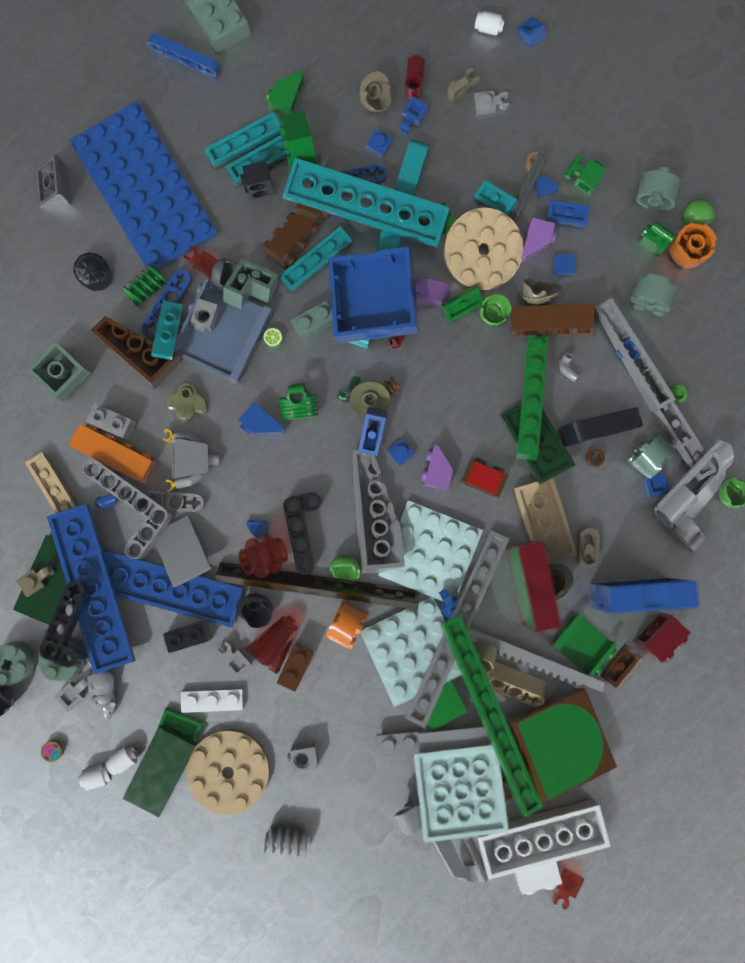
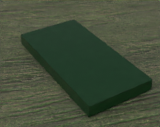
M521 404L500 415L516 446ZM543 408L538 457L536 461L525 460L539 485L576 466Z
M45 535L31 570L37 569L39 572L46 566H52L56 573L45 579L44 582L47 586L31 597H26L21 590L13 610L49 625L67 582L54 539L50 535Z
M160 725L122 799L159 818L196 743Z

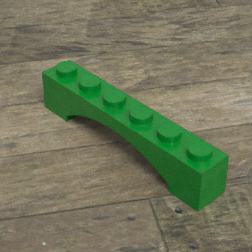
M528 335L516 459L536 461L538 457L549 337Z

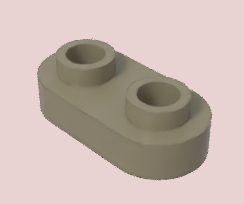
M584 528L578 535L577 560L582 567L593 568L599 562L600 535L594 528ZM587 534L591 536V540L589 542L585 540V536ZM586 554L590 556V560L588 562L584 560V556Z

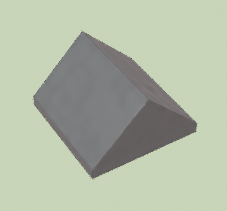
M53 155L36 168L39 207L41 208L70 205L67 166L58 155Z

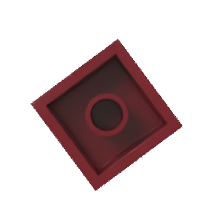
M660 612L633 642L650 659L663 664L674 656L673 652L678 647H682L687 643L691 632L673 615Z

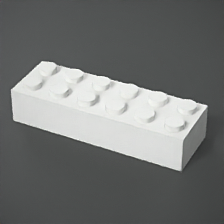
M594 798L507 822L509 832L477 836L489 880L611 847L600 806Z

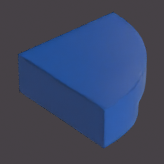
M538 176L535 187L539 198L559 191L554 181L547 177Z
M247 521L248 529L253 536L259 540H268V521Z

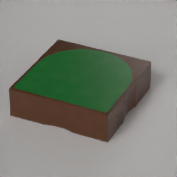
M572 688L551 698L540 707L530 708L506 720L540 801L548 803L617 768L585 688Z

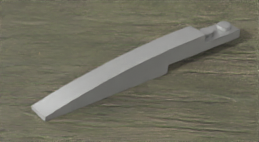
M610 298L596 306L595 312L616 351L619 349L623 355L621 359L658 424L671 445L678 449L689 469H691L706 451L674 401L676 399L616 303ZM629 337V340L633 341L635 345L633 349H636L641 354L635 361L629 356V350H626L623 346ZM710 460L696 474L695 478L697 481L717 471L713 462Z
M483 723L438 728L433 731L427 729L377 734L379 757L491 745Z

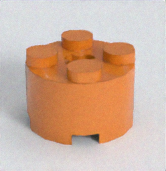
M690 223L675 235L676 237L670 243L668 251L673 261L681 266V268H696L708 260L715 252L717 237L708 225Z
M342 600L325 637L346 648L352 649L369 612Z

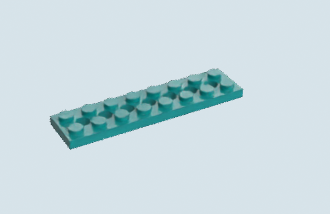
M298 158L294 159L283 193V199L436 248L450 208ZM306 180H311L314 186L306 189L302 184ZM325 186H330L334 191L330 195H325L322 189ZM349 192L353 198L350 201H344L341 195ZM365 198L370 199L372 205L370 207H363L360 203L361 200ZM382 205H389L391 212L384 214L380 211V207ZM401 211H408L411 217L403 220L400 218L399 213ZM421 217H426L429 219L430 224L422 226L418 220Z

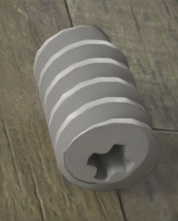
M270 826L265 837L264 853L268 847L271 854H274L276 848H278L279 855H282L284 849H286L287 856H290L294 850L296 857L302 851L305 858L308 842L306 830H303L301 835H299L296 828L293 834H290L288 827L285 833H282L280 826L276 832H274L273 826Z

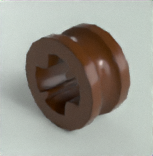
M390 377V381H384L386 388L393 397L396 396V392H402L399 384L393 377Z
M594 448L587 452L585 460L589 466L598 467L605 461V455L602 450ZM595 453H597V457L600 458V461L597 460L594 463L592 462L593 458L590 457V455H594Z

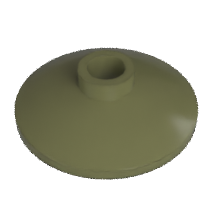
M373 380L357 384L350 394L352 409L363 417H366L368 407L385 411L390 403V395L387 388L382 383ZM368 394L373 395L371 398L366 397Z

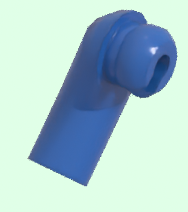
M111 493L103 497L99 496L95 499V505L99 509H107L115 506L118 498Z

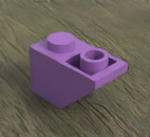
M434 445L433 449L428 450L426 461H429L428 469L424 468L421 480L425 481L424 486L448 491L453 469L439 446Z

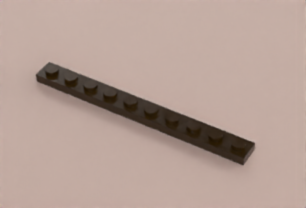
M224 562L219 563L215 576V581L406 609L418 610L420 592L407 588L309 574L302 575L295 572Z

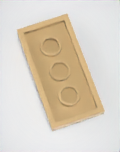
M554 478L541 485L538 482L514 488L529 541L544 542L548 563L577 555Z

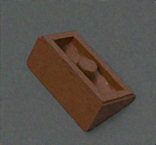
M625 645L600 676L619 691L643 663L644 659L629 646Z

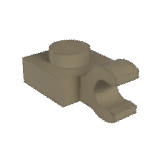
M469 68L464 77L460 80L455 79L449 85L447 97L451 102L455 101L466 93L468 88L479 82V75L476 78H470L474 71L473 68Z
M46 566L39 572L37 569H32L16 581L26 597H31L47 585L44 580L56 572L52 566Z

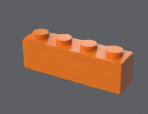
M89 423L87 426L79 424L69 446L141 483H146L156 464L155 461L151 460L152 456L144 451H141L140 454L133 451L134 446L124 441L122 444L116 442L117 438L109 433H105V435L98 433L99 428Z

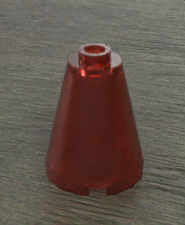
M289 615L287 617L282 616L244 650L260 664L269 667L270 671L278 674L299 629L296 626L298 622Z

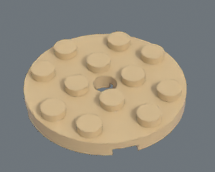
M477 208L468 211L453 222L446 234L443 251L445 263L451 275L468 288L474 285L479 290L497 288L509 281L521 264L523 240L519 228L508 215L499 210ZM482 243L488 245V253L486 255L479 253L478 248Z
M238 730L214 732L195 747L189 758L187 781L194 798L211 812L233 815L246 811L257 803L267 787L270 767L268 757L260 743L247 733ZM225 767L233 769L234 774L232 777L224 776L223 769Z

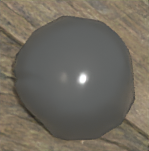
M226 258L218 260L211 270V279L214 285L224 289L238 263Z

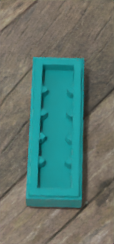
M163 300L151 356L172 360L183 312V304Z

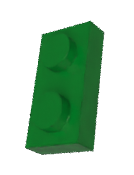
M474 285L441 303V307L446 320L450 323L481 306L483 299L479 288Z

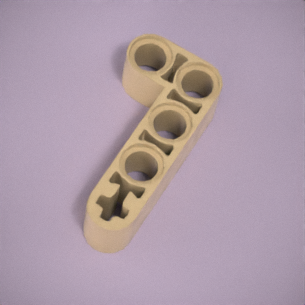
M489 644L479 646L477 654L493 691L534 707H540L544 704L547 684L543 680L495 662L497 650L494 646Z

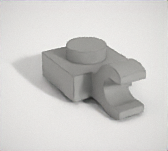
M87 677L83 678L77 685L70 682L54 696L67 712L85 698L82 691L88 687Z

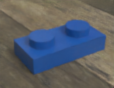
M550 200L546 221L585 228L590 206Z

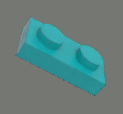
M486 180L473 196L475 200L486 207L499 210L506 215H509L518 203L516 198Z

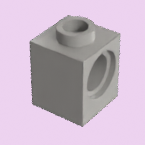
M198 298L191 318V323L195 326L194 329L204 333L206 331H213L220 311L218 304ZM207 313L210 315L208 320H200L202 314Z
M316 743L293 746L290 753L287 754L288 765L293 767V772L318 768L319 760ZM304 753L308 756V760L301 762L298 760L297 755Z

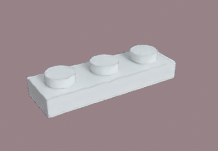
M243 688L181 691V713L244 709Z

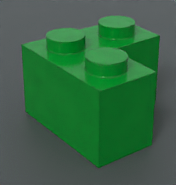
M305 112L281 116L282 125L279 126L285 151L289 150L290 153L286 155L289 167H292L295 158L317 165L312 135Z

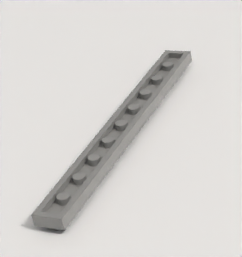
M493 531L489 533L452 617L457 614L461 615L468 631L509 541V538ZM444 634L405 718L423 728L426 727L455 662Z

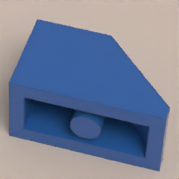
M255 402L238 419L242 423L240 427L248 435L250 432L254 435L284 434L286 432L277 421Z
M368 407L358 452L378 456L388 411Z

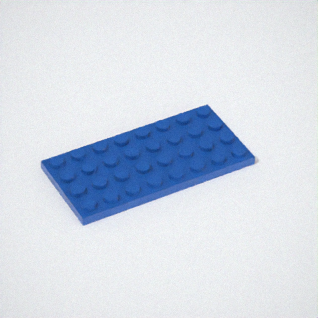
M137 101L69 140L146 268L147 265H150L160 270L218 235L215 227Z

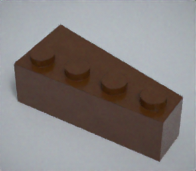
M298 203L295 208L297 211L295 213L291 212L286 216L284 226L275 229L272 240H266L263 243L266 256L286 270L297 261L298 253L306 249L309 244V238L312 234H317L321 227L320 223L323 219H327L331 215L330 213Z
M594 303L512 307L511 331L513 335L520 338L528 337V335L542 337L595 336Z
M106 316L91 329L92 334L99 342L154 390L182 362L180 355L176 352L173 353L172 360L151 356L154 342Z

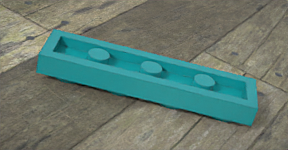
M273 111L209 145L204 150L212 165L216 168L280 134L279 126L281 124Z
M279 135L226 165V169L237 186L242 183L240 174H244L242 166L266 161L267 167H270L286 158V155L290 153L289 150L285 151L283 139Z
M339 226L280 274L279 278L293 293L329 263L328 258L337 257L352 245L353 240Z

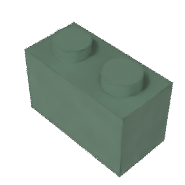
M326 301L291 320L292 326L302 343L333 326L332 311Z

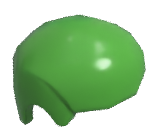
M696 199L689 202L684 210V221L687 225L694 223L710 226L715 217L714 206L705 199Z
M498 293L486 297L481 303L479 310L481 319L486 324L493 326L504 323L512 311L510 300L505 295Z
M737 476L723 481L719 488L721 502L730 508L738 509L745 505V481L737 479Z
M342 554L334 557L331 561L330 572L333 573L334 578L351 581L360 578V563L353 556Z

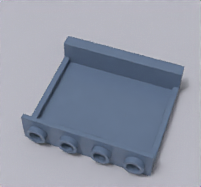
M205 279L204 283H201L197 289L198 296L196 300L192 301L189 305L187 318L183 319L180 324V333L176 340L174 352L187 361L240 384L273 312L266 306L261 307L248 300L242 310L223 302L224 289L216 287L208 279ZM198 298L218 304L220 311L212 332H200L194 329L195 326L191 323ZM204 313L200 316V320L206 321L210 315Z

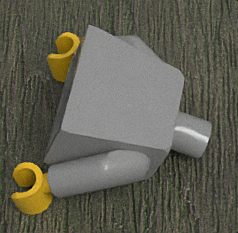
M169 429L164 430L165 433H170V437L168 439L163 438V440L171 443L172 479L164 481V483L170 482L172 487L165 491L170 492L192 486L200 481L205 473H208V465L219 464V454L208 453V445L203 443L202 439L193 433L173 432Z

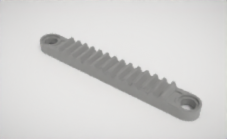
M471 627L469 628L468 633L477 647L483 644L492 645L496 648L499 656L504 654V657L507 659L512 657V660L515 662L519 661L522 665L527 664L528 667H534L539 672L542 670L543 673L549 674L554 678L557 677L569 684L572 683L576 687L582 684L604 693L607 683L600 679L591 677Z

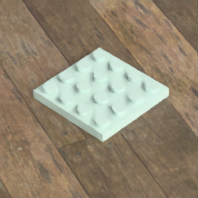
M408 500L399 521L405 567L380 572L378 576L440 601L443 600L439 592L446 589L451 598L459 593L483 530Z
M434 597L420 602L418 610L405 609L360 631L394 707L415 698L443 637L444 632L440 623L445 620ZM456 660L446 682L462 675Z
M492 744L414 754L424 843L509 832L500 763Z

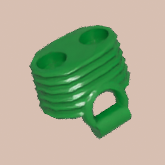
M305 383L288 386L287 397L278 399L282 419L289 420L318 416V395L308 394ZM302 393L303 398L295 400L292 394Z

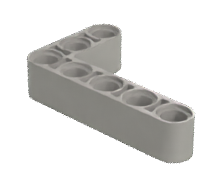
M94 459L87 460L83 465V472L87 477L145 517L125 546V553L129 558H144L172 519L171 511L106 464ZM97 464L99 467L98 472L93 475L91 468ZM110 476L115 478V483L112 486H109L107 483ZM130 487L132 494L130 497L126 498L124 496V491L126 488ZM143 499H146L148 507L142 510L140 503ZM162 510L165 518L159 522L156 517L157 513ZM150 527L153 534L150 538H146L145 530ZM136 544L141 548L138 555L133 553V547Z

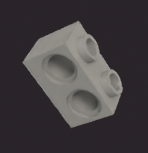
M93 404L85 421L126 440L130 439L137 423L97 404Z

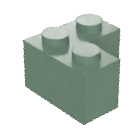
M242 258L224 286L223 302L241 310L250 295L269 303L277 289L278 274Z

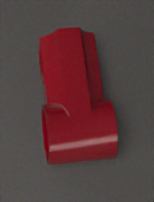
M420 55L408 57L405 95L409 100L412 96L420 99L423 92L425 59Z

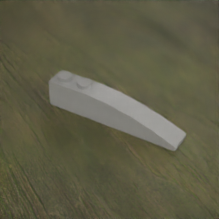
M352 450L361 574L380 573L403 568L405 563L401 526L396 518L393 504L389 499L375 455Z

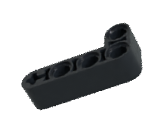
M635 407L575 421L559 427L564 446L567 447L588 440L641 428L643 423L639 408Z
M314 492L288 497L283 503L295 567L302 575L312 573L315 568L305 513L319 510L322 506L321 497ZM312 496L318 498V505L316 507H309L307 504L308 499ZM292 500L298 502V509L294 512L288 509V503ZM296 520H300L303 524L302 529L298 532L292 529V523ZM299 540H304L307 544L306 549L302 552L296 548V543ZM309 552V557L306 556L305 559L311 566L308 567V571H305L304 568L300 567L303 564V558L298 559V555H304Z
M70 581L65 586L39 647V654L45 660L67 668L78 666L83 662L84 654L82 650L68 643L90 593L87 583ZM76 587H78L77 589L80 590L79 594H77V592L75 591ZM71 605L72 613L68 616L66 614V607ZM60 624L64 627L62 635H59L57 632ZM51 644L55 647V653L53 655L49 653V647ZM70 652L75 656L73 663L68 660Z

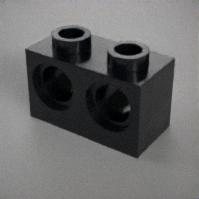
M266 161L242 166L244 174H240L245 194L249 193L251 200L274 195Z
M205 620L163 633L168 654L208 642L212 639L208 623Z

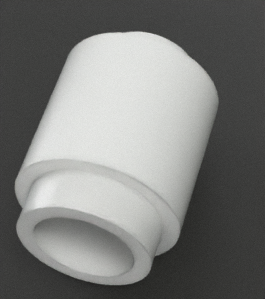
M488 11L478 12L475 29H479V32L497 36L498 32L502 33L505 20L501 19V14Z
M125 745L109 756L105 763L108 771L112 775L123 773L137 763L138 753L134 747Z
M103 764L84 769L82 774L79 775L80 786L86 790L107 785V782L112 781V774L108 771L106 765L104 766Z

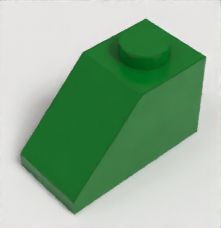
M298 71L274 83L272 90L269 89L266 98L270 110L284 115L294 113L305 83L304 72Z

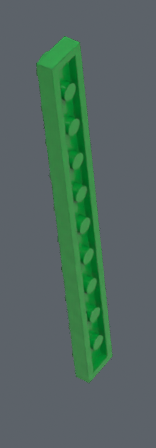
M457 614L440 623L521 814L527 817L542 808L543 805L462 616Z

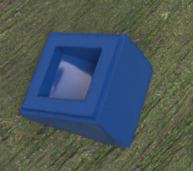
M533 17L517 28L519 34L531 47L546 37L544 24Z

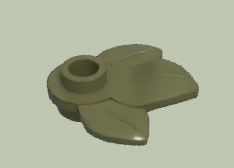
M190 383L181 384L177 388V392L171 394L167 399V409L176 410L178 418L183 423L188 422L194 415V412L202 415L206 414L207 406L205 399L197 394L195 386ZM184 390H188L190 392L189 397L184 396Z

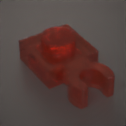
M190 246L189 248L194 254L191 257L184 255V258L189 263H194L192 267L210 279L211 270L218 259L204 250L200 254L194 246Z
M564 867L560 875L562 884L556 887L560 891L553 895L552 902L556 905L559 899H563L562 908L566 910L569 907V897L576 898L584 878Z

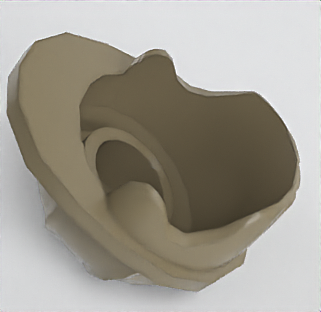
M378 70L366 74L360 86V102L369 111H384L392 103L391 87L388 78L383 72Z
M526 278L523 281L521 296L529 306L548 305L554 296L561 293L562 288L555 283H546L545 280L535 283L531 278Z
M556 563L550 564L549 570L557 600L564 597L570 591L574 578L567 566Z

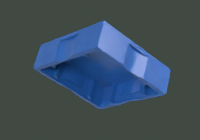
M409 246L380 250L371 254H352L328 258L330 286L333 292L332 316L334 337L339 343L419 333L413 255Z
M659 578L590 584L592 608L611 614L699 607L697 581Z

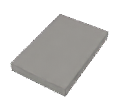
M188 515L168 525L155 542L174 587L212 569Z

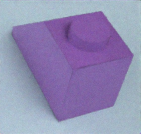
M531 218L523 244L521 262H525L547 249L550 242L554 243L557 231H554L555 223Z
M415 279L417 305H441V303L449 299V284L433 279Z

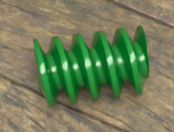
M147 265L149 272L147 273L142 270L143 278L136 275L135 280L137 283L129 281L130 289L126 286L122 287L124 293L137 308V301L141 304L144 303L143 296L148 299L150 298L148 291L156 293L154 286L162 288L161 280L168 283L156 267Z

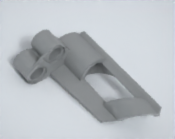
M719 439L654 507V513L659 521L692 553L706 541V537L703 535L705 532L693 523L694 519L718 491L723 481L726 480V470L732 465L734 460L732 445L722 439ZM712 457H715L719 465L717 471L695 493L685 487Z

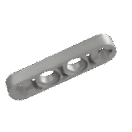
M132 491L126 494V498L131 496ZM144 491L151 497L158 495L161 498L160 504L170 511L200 512L205 507V499L198 494ZM178 496L181 499V503L178 507L174 508L171 506L170 500L172 497ZM185 496H187V501H194L195 497H197L201 504L197 505L196 509H194V505L186 504L187 508L184 509ZM146 499L145 502L141 501V509H146L148 507V501Z

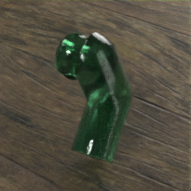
M352 376L347 391L340 390L337 399L343 401V403L349 402L350 394L353 388L361 382V378Z

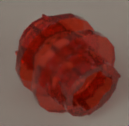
M263 534L258 539L251 538L247 540L245 548L238 552L239 562L243 571L247 575L254 574L258 578H264L269 573L275 574L279 572L282 563L288 560L287 548L282 539L278 537L273 538L269 534Z

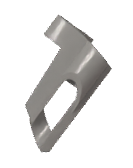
M419 797L407 802L404 805L405 808L395 814L405 836L413 834L422 828ZM465 837L463 840L473 859L474 866L462 865L451 839L434 841L453 878H459L462 882L472 884L487 882L488 876L471 837Z

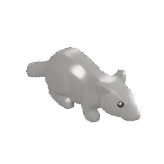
M86 656L85 658L91 670L90 674L87 675L89 691H94L95 693L92 696V704L97 705V703H100L105 720L109 721L119 703V699L115 698L114 695L115 676L111 670L94 674L89 656Z

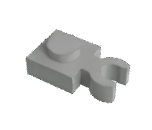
M494 91L474 93L476 115L496 113L497 107L501 110L508 109L509 102L503 103L501 101L508 98V92H502L498 96L494 95Z
M226 641L224 644L227 646V652H222L218 648L216 653L220 657L227 659L223 665L237 679L252 663L240 649L234 653L232 651V644Z

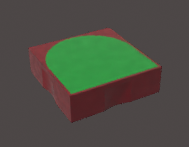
M529 541L506 546L522 625L536 633L562 628L544 542Z

